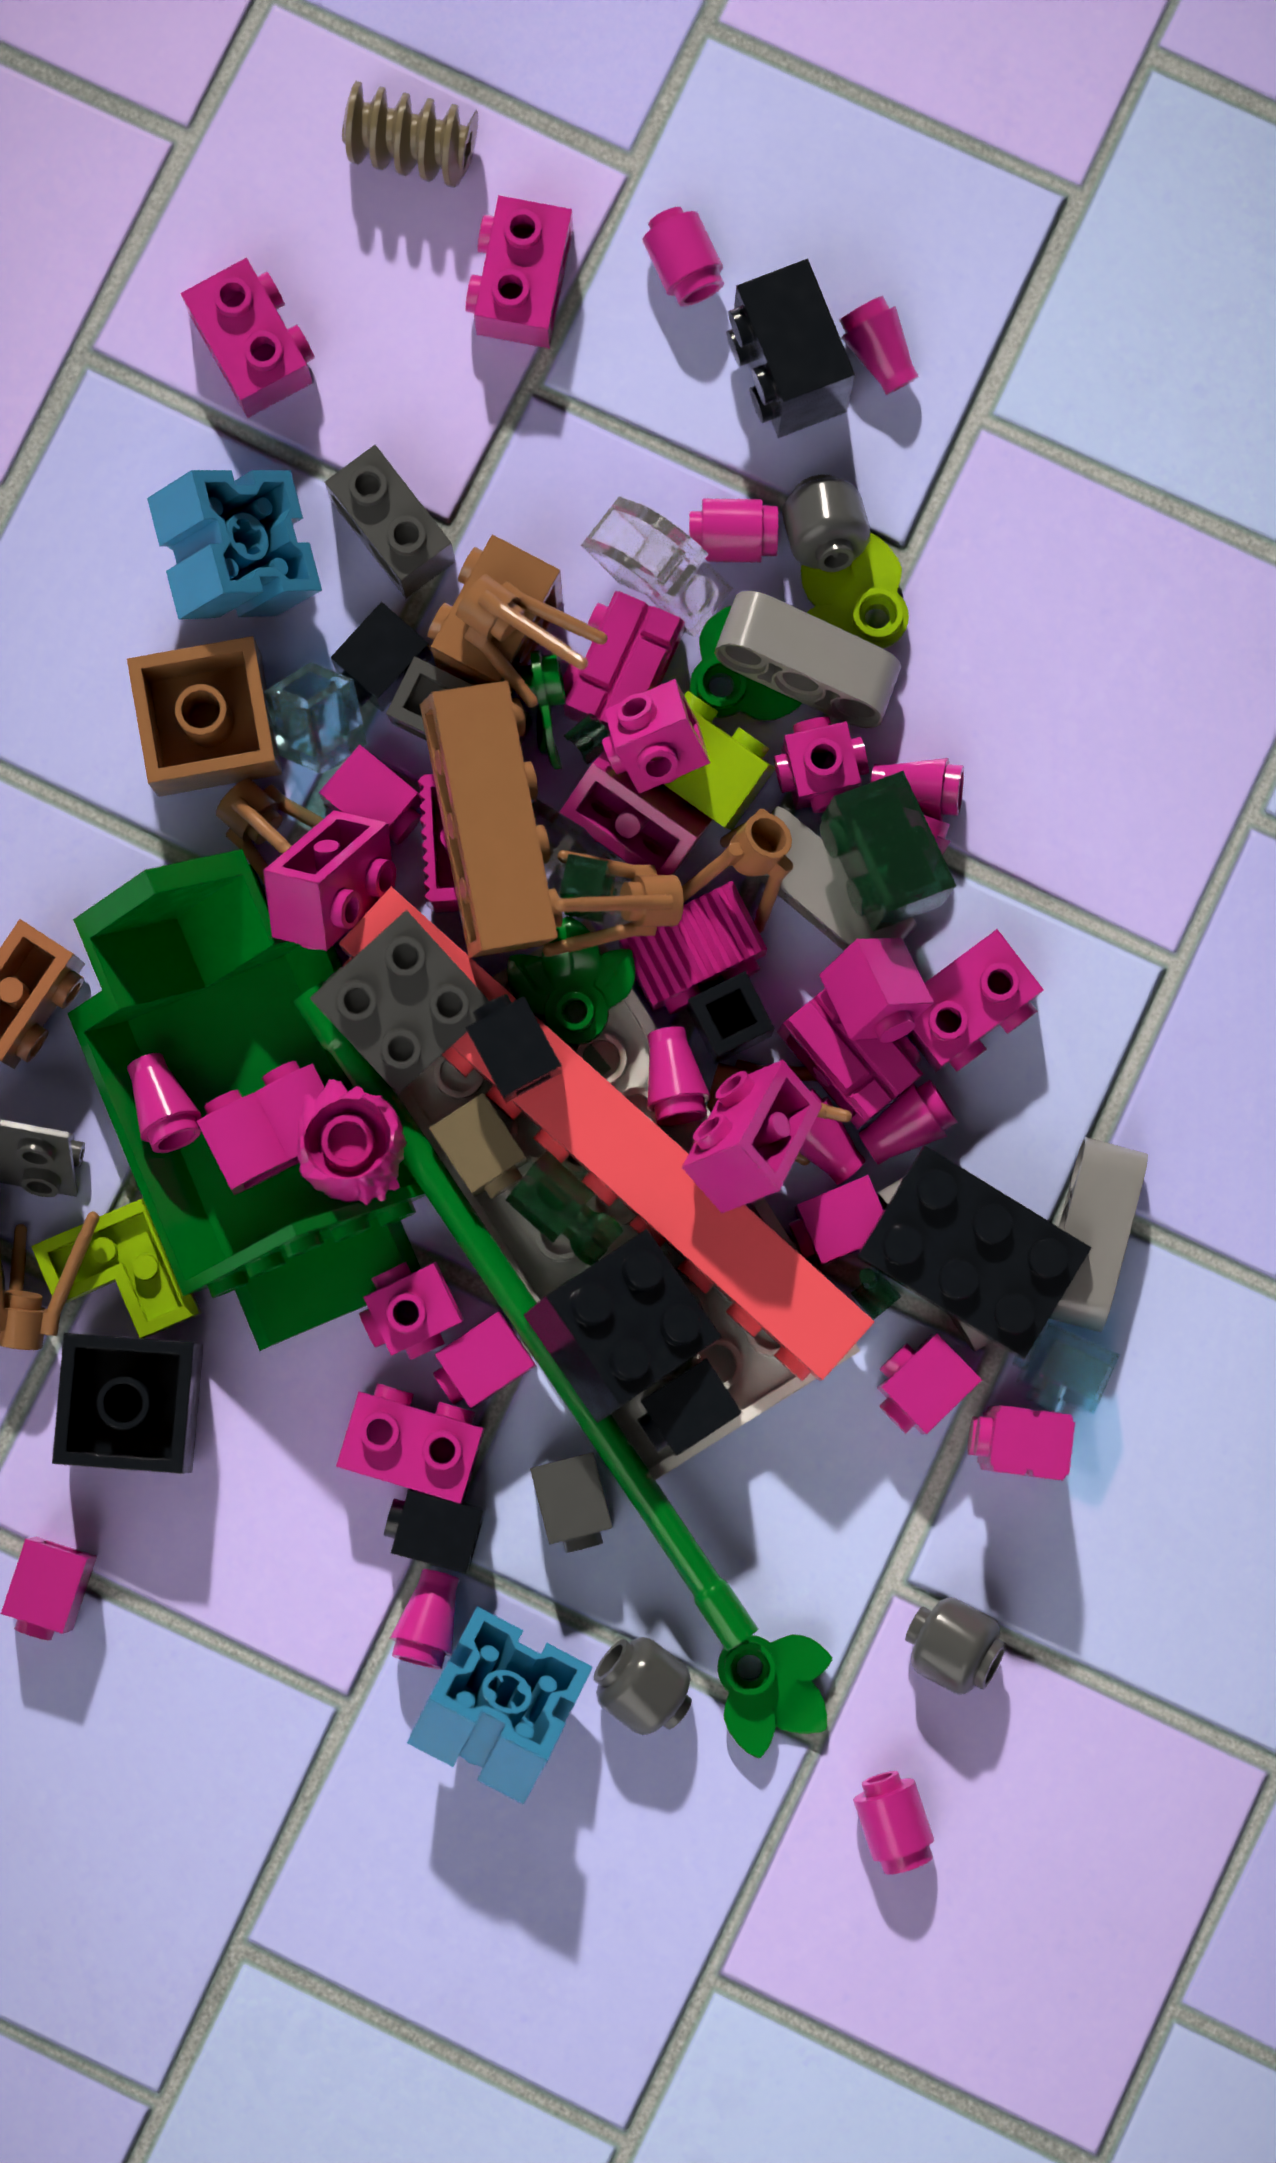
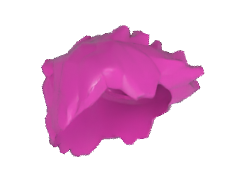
M329 1079L317 1099L309 1094L304 1096L303 1113L298 1121L299 1138L297 1146L302 1177L309 1181L316 1190L323 1191L331 1199H339L345 1202L360 1200L365 1205H368L374 1198L384 1201L388 1190L395 1191L400 1188L397 1180L399 1176L398 1167L399 1163L404 1159V1147L407 1145L395 1109L381 1095L375 1096L364 1093L363 1089L358 1086L347 1091L341 1081Z

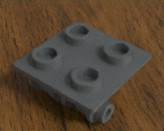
M407 910L344 967L341 966L322 983L323 986L310 997L311 1001L397 1094L401 1093L467 1032L465 1027L477 1022L473 1012L489 1002L485 995Z
M0 1119V1183L20 1186L27 1192L41 1197H54L57 1194L76 1197L78 1189L74 1166L80 1167L83 1162L85 1142L75 1141L74 1134L66 1131Z

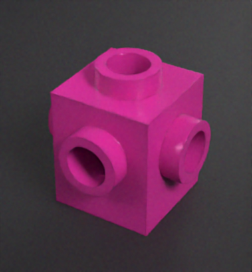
M676 679L646 692L628 696L622 702L604 709L611 734L602 739L608 760L617 775L627 771L639 794L661 784L673 782L686 773L710 764L700 725Z
M830 717L812 718L793 725L794 733L784 735L781 749L782 754L774 756L775 771L781 793L791 791L795 810L812 807L813 813H823L849 805V798L857 797L861 786L860 776L869 774V765L862 738L856 737L851 739L847 721L831 725ZM831 752L834 755L835 763L828 769L817 768L811 760V756Z
M437 1261L412 1273L407 1262H404L371 1278L377 1290L363 1297L368 1309L359 1313L363 1326L375 1348L386 1344L391 1356L406 1350L410 1360L445 1344L440 1332L461 1323L464 1319ZM409 1300L416 1304L419 1310L417 1320L406 1321L401 1318L398 1313L400 1301Z

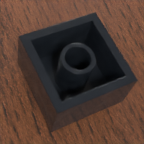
M808 258L736 285L734 309L728 311L732 329L727 330L726 334L730 349L738 366L748 364L755 386L750 387L749 391L753 406L761 423L771 421L777 437L781 438L846 413L848 411L855 373Z
M645 1229L546 1295L523 1315L597 1423L722 1337L648 1229Z
M64 1333L52 1464L178 1474L192 1473L204 1344Z

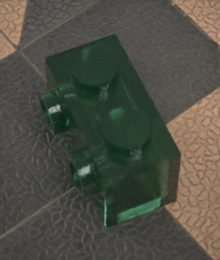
M904 771L857 787L832 798L821 817L820 833L822 841L832 858L839 857L849 879L846 882V889L850 903L859 916H866L873 932L933 910L944 904L957 885Z

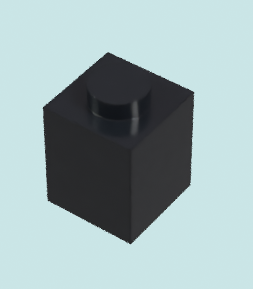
M381 602L330 657L335 671L340 674L334 683L360 707H363L369 700L383 712L392 702L414 656L425 662L432 658L429 643Z
M746 971L689 998L687 1001V1010L715 1065L772 1037L775 1028Z
M507 994L502 995L473 1012L477 1022L465 1028L505 1103L563 1072L561 1063L524 996L511 1003Z
M705 1358L641 1400L640 1402L647 1413L639 1417L637 1421L657 1452L669 1445L675 1456H678L742 1414V1411L708 1359Z
M409 1489L405 1501L393 1499L384 1536L394 1539L391 1549L392 1554L466 1574L471 1566L486 1509L467 1503H456Z

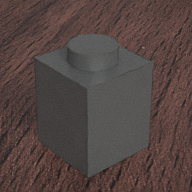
M594 1452L530 1468L549 1545L563 1541L565 1552L569 1553L603 1544L600 1531L612 1529L613 1525Z

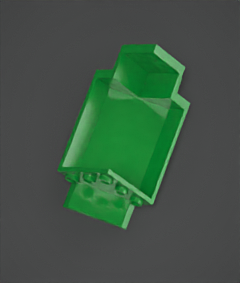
M243 849L145 869L74 918L73 921L102 991L67 1014L182 1295L186 1296L208 1288L212 1298H216L235 1291L258 1349L261 1351L367 1306L363 1297L377 1290L371 1278L404 1262H407L411 1273L421 1269L401 1220L417 1213L413 1202L426 1195L403 1161L399 1163L398 1167L399 1176L397 1180L400 1188L395 1191L388 1190L384 1201L374 1198L368 1205H365L360 1200L345 1202L339 1199H331L323 1191L316 1190L309 1181L302 1177L300 1163L250 1189L234 1195L202 1131L200 1136L189 1145L167 1153H156L152 1150L149 1142L141 1140L132 1081L127 1071V1066L135 1059L151 1053H161L168 1068L201 1113V1118L208 1115L204 1108L208 1102L233 1090H239L242 1097L254 1093L265 1086L262 1080L265 1074L291 1061H296L299 1068L313 1063L324 1087L329 1079L341 1081L347 1091L354 1088L332 1054L322 1047L293 1003L301 994L325 981L342 966L334 945L327 951L321 949L312 950L304 948L297 943L272 937L267 898L255 870L251 864H248Z

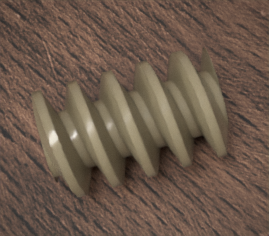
M355 81L347 100L342 127V141L345 144L348 161L358 165L370 153L372 166L375 169L384 170L394 157L396 172L403 176L409 175L418 162L420 178L428 182L434 180L442 168L444 184L454 188L461 182L472 159L478 130V111L474 112L467 126L460 125L458 105L452 104L443 120L436 119L434 99L427 98L419 114L412 113L410 93L403 92L395 108H389L386 88L379 86L370 103L364 102L362 82Z

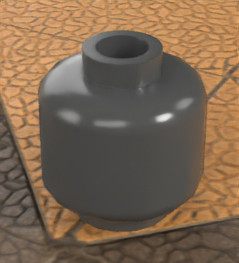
M820 474L801 481L788 496L782 507L783 523L791 552L800 564L809 568L821 569L825 572L841 571L849 567L865 551L870 542V525L861 494L852 483L832 475Z
M953 1597L941 1600L932 1611L922 1606L914 1616L905 1636V1641L914 1645L911 1654V1664L914 1671L959 1695L966 1694L975 1686L982 1690L987 1687L1002 1661L1007 1646L1005 1642L999 1640L1000 1626L993 1617Z
M639 1637L631 1642L626 1639L618 1641L606 1652L595 1670L593 1678L598 1684L596 1691L598 1704L637 1734L649 1735L659 1730L662 1726L668 1730L674 1728L685 1717L691 1706L692 1699L687 1695L691 1681L688 1667L650 1638Z

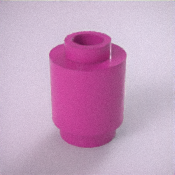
M673 207L657 214L648 222L650 230L643 236L642 242L667 295L675 296L680 306L685 307L699 303L717 293L724 286V281L720 275V272L723 270V264L698 212H683L681 207Z
M702 498V511H689V549H701V562L761 563L762 556H777L778 506H764L762 499Z
M898 1771L884 1772L864 1780L861 1783L864 1792L858 1794L853 1799L873 1861L880 1862L884 1874L887 1875L907 1872L930 1862L933 1859L930 1844L934 1842V1836L915 1780L911 1778L901 1779Z

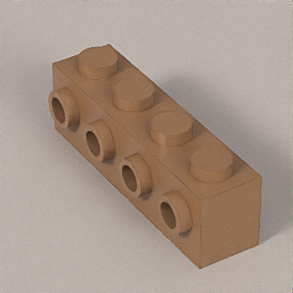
M508 681L432 692L420 704L468 957L470 959L544 946L558 938L556 928L562 926L563 914L556 909V902L560 899L558 892L554 888L548 889L544 864L550 861V845L545 827L543 825H536L531 800L537 799L538 784L533 764L530 761L524 762L519 737L525 734V716L519 698H511Z

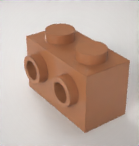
M19 919L0 947V1061L13 1069L16 1068L21 1059L29 1062L39 1052L49 1033L43 1026L57 1006L65 1009L74 1000L84 982V977L79 973L85 966V963L75 954Z

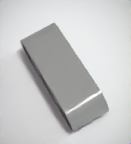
M742 591L736 594L714 652L717 660L732 671L842 722L847 721V724L861 728H875L881 725L902 667L900 661L887 650L772 596L756 591Z
M776 806L770 813L786 824L792 837L791 848L785 856L792 861L793 869L783 879L778 896L843 951L856 939L902 938L904 940L917 925L913 917L899 903L794 815L779 806ZM765 874L755 877L766 885L769 875Z
M1088 1137L1083 1139L1072 1173L1059 1228L1092 1248L1049 1319L1100 1333L1104 1329L1111 1309L1147 1169V1153Z

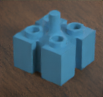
M190 470L147 498L159 547H168L174 552L176 565L166 570L178 620L220 618L235 608L238 617L278 616L322 591L310 542H297L293 524L303 519L291 470H251L235 481L232 470Z
M477 1606L450 1660L436 1683L407 1744L451 1767H454L458 1757L461 1756L469 1764L478 1765L482 1768L477 1781L524 1805L561 1735L566 1720L593 1666L549 1643H546L541 1654L518 1642L524 1630Z

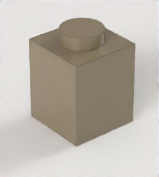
M481 1093L429 1127L433 1136L474 1197L486 1191L489 1197L493 1199L523 1179L518 1168L528 1163V1160L484 1093Z

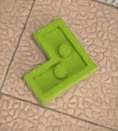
M143 1198L99 1217L91 1243L65 1303L116 1282L138 1336L141 1339L150 1337L202 1314L194 1293L186 1296L182 1295ZM83 1224L31 1246L51 1296H53Z

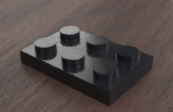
M925 1145L921 1148L856 1255V1258L1020 1359H1025L1092 1247Z

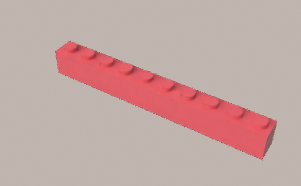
M392 886L339 942L343 951L349 956V959L342 965L344 967L407 910L489 1001L506 994L511 1003L517 1000L472 958L469 959L468 955ZM537 1017L536 1019L562 1065L563 1072L505 1103L468 1032L441 1055L464 1077H467L474 1069L487 1080L492 1087L485 1094L486 1097L513 1121L522 1112L539 1127L540 1130L533 1139L559 1163L562 1164L570 1155L588 1172L581 1182L603 1203L610 1207L618 1199L632 1211L636 1217L629 1226L639 1234L648 1229L659 1247L666 1242L685 1260L677 1269L697 1288L706 1294L715 1286L732 1302V1305L725 1312L754 1338L763 1330L776 1341L781 1348L774 1354V1357L802 1382L810 1373L819 1381H822L875 1323L872 1318L746 1205L721 1213L682 1168L688 1153Z

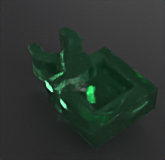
M548 1151L531 1166L505 1200L552 1243L562 1234L570 1240L574 1254L588 1266L596 1263L607 1252V1248L623 1233L622 1227L614 1218L602 1212H594L587 1206L595 1193Z

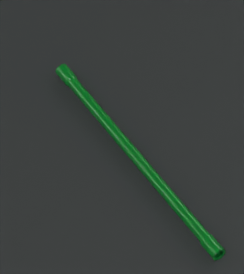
M323 982L313 986L293 1001L294 1005L322 1047L332 1054L352 1086L361 1087L364 1093L375 1096L381 1095L395 1109L407 1145L404 1147V1159L402 1161L693 1594L695 1605L725 1650L728 1651L741 1644L757 1632L759 1628L728 1582L718 1575L613 1416L610 1414L598 1423L595 1421L523 1316L537 1304L397 1093L311 1001L310 997L323 986Z

